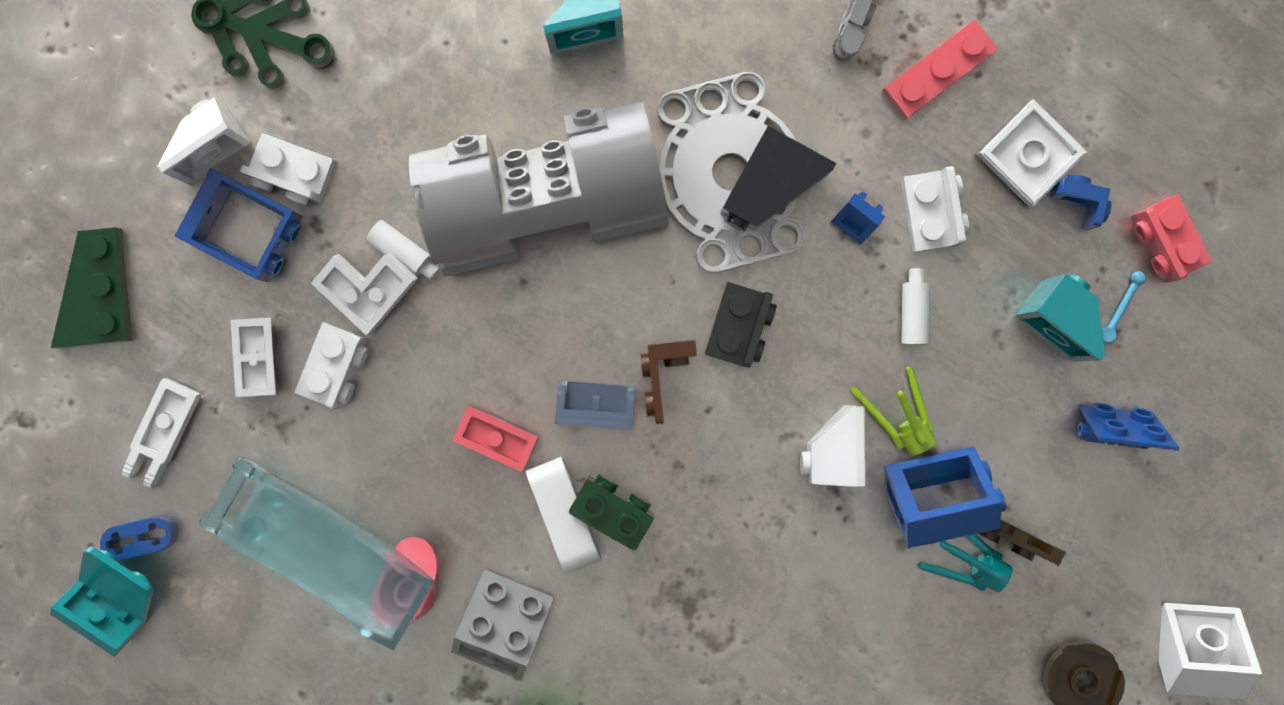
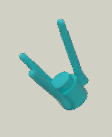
M976 534L966 537L982 550L986 556L981 554L975 558L946 541H941L939 544L942 549L972 566L971 574L974 577L923 562L919 564L921 570L972 585L981 591L988 587L995 592H1001L1009 583L1013 572L1012 566L1002 561L1003 554L992 549Z

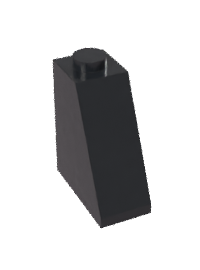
M767 126L720 213L727 216L725 222L733 228L745 232L747 228L754 231L826 178L833 171L837 163Z

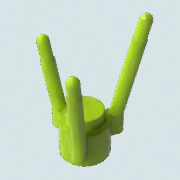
M907 367L906 372L919 416H915L905 393L899 391L897 397L908 419L899 425L901 433L895 430L857 387H851V393L888 433L897 449L905 447L909 456H915L929 450L937 443L932 433L935 429L928 417L913 367Z

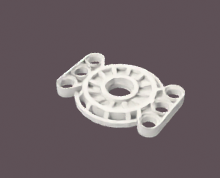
M742 72L670 91L664 94L658 103L657 110L660 122L666 127L673 129L668 135L661 152L659 165L666 204L680 225L693 235L705 239L697 250L696 261L703 271L710 274L791 254L799 249L805 238L801 224L796 220L787 218L793 210L797 199L784 208L785 211L782 215L776 214L754 231L747 228L745 232L733 228L725 222L727 216L720 213L732 190L721 188L713 178L712 168L718 158L734 154L740 156L747 163L767 128V125L764 124L766 119L775 124L784 135L795 140L794 135L781 119L768 109L758 106L765 93V84L763 79L753 72ZM743 81H751L757 86L758 95L753 100H743L737 93V86ZM710 90L717 92L722 98L721 106L715 110L705 109L700 102V97L704 92ZM671 100L680 101L685 107L684 116L678 120L669 119L664 114L663 108ZM755 112L760 115L758 119L749 116L750 113ZM680 131L686 133L683 139L677 136ZM671 144H673L677 148L674 155L673 168H665L666 156ZM665 177L672 178L673 189L677 197L673 201H671L667 191ZM682 207L688 216L697 222L695 227L681 216L677 208ZM782 226L792 227L797 234L796 243L791 247L781 246L776 240L777 230ZM707 227L713 231L708 234L703 232L702 229ZM745 236H754L760 242V252L754 257L745 256L739 249L740 240ZM710 245L720 247L724 253L723 262L715 267L707 265L702 256L703 250Z

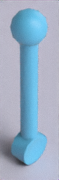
M1136 271L1131 275L1132 283L1108 327L1102 329L1104 342H1112L1116 339L1115 329L1138 287L1146 282L1147 278L1143 272Z

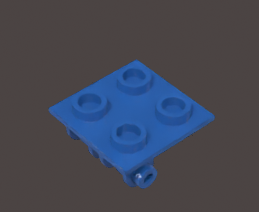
M1095 403L1093 406L1079 404V409L1086 421L1079 422L1077 435L1078 437H1083L1086 442L1103 444L1107 442L1109 445L1118 443L1119 446L1127 445V447L1142 449L1152 447L1179 451L1180 447L1156 415L1150 410L1144 408H1132L1131 411L1120 410L1105 403Z

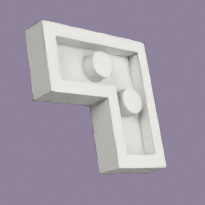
M391 252L384 254L366 277L338 254L330 259L311 284L367 336L374 332L418 278Z

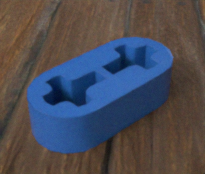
M155 516L117 525L107 529L102 534L100 548L111 553L117 561L158 552L171 547L176 542L178 527L167 516ZM156 527L158 529L164 528L166 536L161 537L160 541L158 538L145 539L144 533L153 531ZM119 536L120 538L133 536L134 543L125 545L122 549L121 547H115L113 540L118 539Z

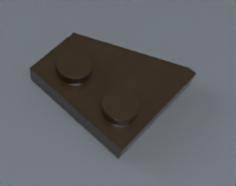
M1001 520L1000 529L978 533L997 544L1001 537L1014 543L1011 551L1030 561L1037 555L1060 566L1066 554L1065 551Z

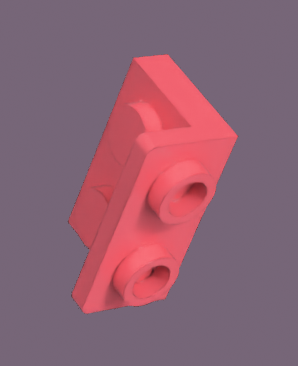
M1178 194L1170 196L1132 215L1135 222V234L1143 244L1147 245L1153 257L1151 259L1152 267L1155 273L1164 279L1165 283L1182 280L1187 277V274L1212 262Z

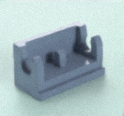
M560 381L557 393L555 424L632 429L636 387Z

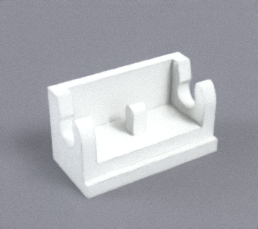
M271 318L230 320L235 398L276 395Z

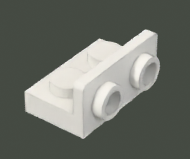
M261 133L249 167L242 165L240 173L250 177L249 185L270 193L273 186L286 191L284 198L306 206L308 200L321 204L336 161Z
M954 166L945 167L941 171L903 176L900 180L912 253L958 246L965 243V235H969L970 227L967 214L961 212L959 198L963 197V183L960 175H955Z
M322 322L294 393L322 403L331 410L340 409L342 404L347 405L355 388V384L351 383L356 368L361 369L369 353V348L365 347L368 339Z

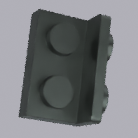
M727 282L704 355L746 368L751 367L752 361L759 363L765 346V341L760 340L764 325L771 326L777 308L776 304L771 303L773 294L768 292L762 293Z

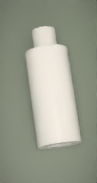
M379 220L366 237L367 243L382 254L391 252L416 277L421 274L431 281L437 275L439 268L430 262V254L384 220Z
M911 268L909 269V282L902 283L901 344H929L930 283L924 282V269Z

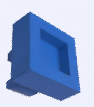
M861 192L858 195L854 193L831 221L860 245L885 218L881 213L883 206L880 204L876 208L871 206L864 200L867 196L865 192Z

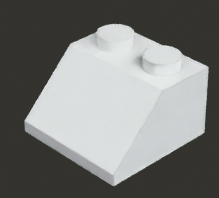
M1164 602L1161 611L1158 661L1167 694L1245 699L1261 677L1262 672L1241 609Z

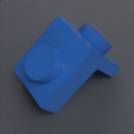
M1068 175L1067 178L1060 180L1052 188L1050 198L1086 207L1082 229L1092 230L1101 227L1102 223L1107 221L1111 212L1112 203L1108 200L1110 189L1090 184L1091 179L1088 177Z

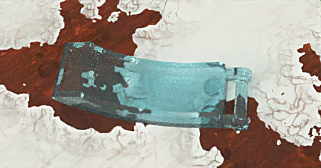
M237 456L232 464L234 470L211 510L204 512L198 524L209 532L223 538L224 543L229 547L268 566L308 590L345 617L359 630L360 634L394 651L434 583V579L392 545L344 513L259 467L253 461L243 456ZM250 478L258 483L232 526L226 523L223 518L246 479Z

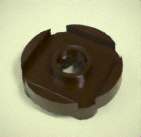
M1089 641L1064 642L1057 646L1055 652L1046 663L1043 675L1044 692L1054 705H1118L1124 693L1125 678L1113 654L1100 645ZM1083 671H1088L1087 676L1093 679L1090 686L1084 685L1082 690H1077L1078 683L1075 682L1077 675H1081Z

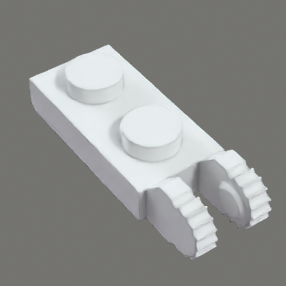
M168 378L161 380L129 447L131 452L123 466L122 476L130 480L136 476L146 455L152 458L153 461L145 476L143 486L152 490L157 486L166 470L167 463H170L202 394Z

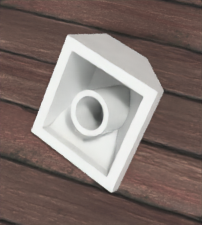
M216 98L198 102L191 108V113L181 120L157 166L161 173L190 185L208 173L210 168L214 169L252 143L227 105Z
M843 405L807 442V452H801L800 469L802 475H807L808 482L821 485L865 487L864 406Z

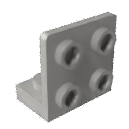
M483 571L455 634L451 652L522 680L552 605L553 597L490 571Z

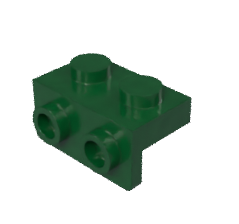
M598 474L596 479L588 476L571 505L569 514L633 551L636 550L655 518L654 513L649 510L652 504L631 493L629 498L616 491L618 484L601 474Z

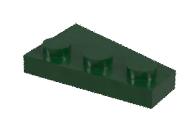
M111 227L78 231L51 348L58 349L132 341L122 229Z

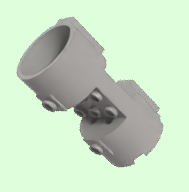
M643 101L604 110L603 107L596 109L591 107L580 108L572 114L564 116L569 141L552 140L544 143L539 148L526 151L523 149H513L500 157H496L491 140L486 134L479 136L472 134L463 135L454 142H449L448 146L410 154L408 161L410 183L412 188L418 187L415 190L418 220L432 261L435 265H439V270L442 269L444 277L519 260L517 238L588 222L593 240L598 242L669 225L662 178Z

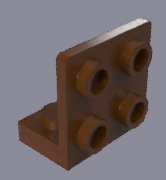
M695 340L647 345L648 353L640 354L643 378L651 377L652 392H645L647 417L655 416L656 424H664L657 360H664L665 367L689 365L688 357L697 356Z

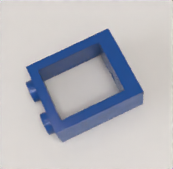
M210 168L174 237L256 280L268 282L270 277L274 278L279 273L284 262V258L281 256L288 243L292 244L297 239L302 228V224L299 223L302 215ZM231 190L283 216L257 266L206 240Z
M975 447L884 466L885 492L907 548L1000 529L1001 512L1006 510L1004 495L1000 488H994L990 466L986 460L981 461ZM971 478L980 497L978 500L919 512L911 490Z

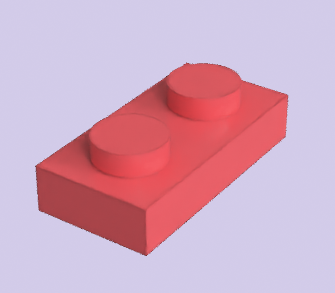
M469 405L452 441L523 472L539 436Z

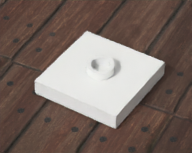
M1032 99L977 156L1031 208L1088 152Z

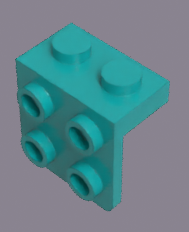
M89 546L83 552L78 581L51 607L50 615L115 657L146 623L154 588L147 577L139 572H131L119 564L111 553L105 550L99 551L95 547Z

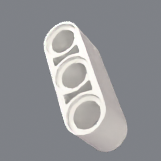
M561 456L526 470L529 484L565 574L602 560L591 527L569 514V509L578 493L564 458Z

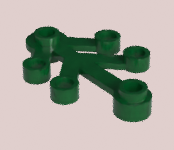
M197 0L192 7V21L201 32L213 36L223 57V68L233 76H243L248 71L249 63L246 57L236 51L227 29L242 35L259 70L258 78L260 82L270 89L278 88L283 84L284 73L273 64L263 42L299 53L306 62L314 67H324L333 59V46L323 35L314 33L301 38L269 27L289 16L294 18L304 17L309 10L307 0H301V7L295 11L290 9V5L294 0H283L248 18L234 15V13L252 3L266 6L272 0ZM211 11H217V18L213 22H208V14ZM318 47H324V56L319 59L314 58V50ZM235 58H240V67L232 70L230 68L231 61ZM271 70H275L277 73L276 79L272 82H267L266 74Z

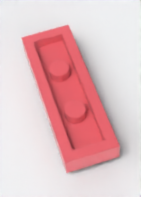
M973 20L887 85L882 92L901 117L906 120L995 53L998 48L979 23Z

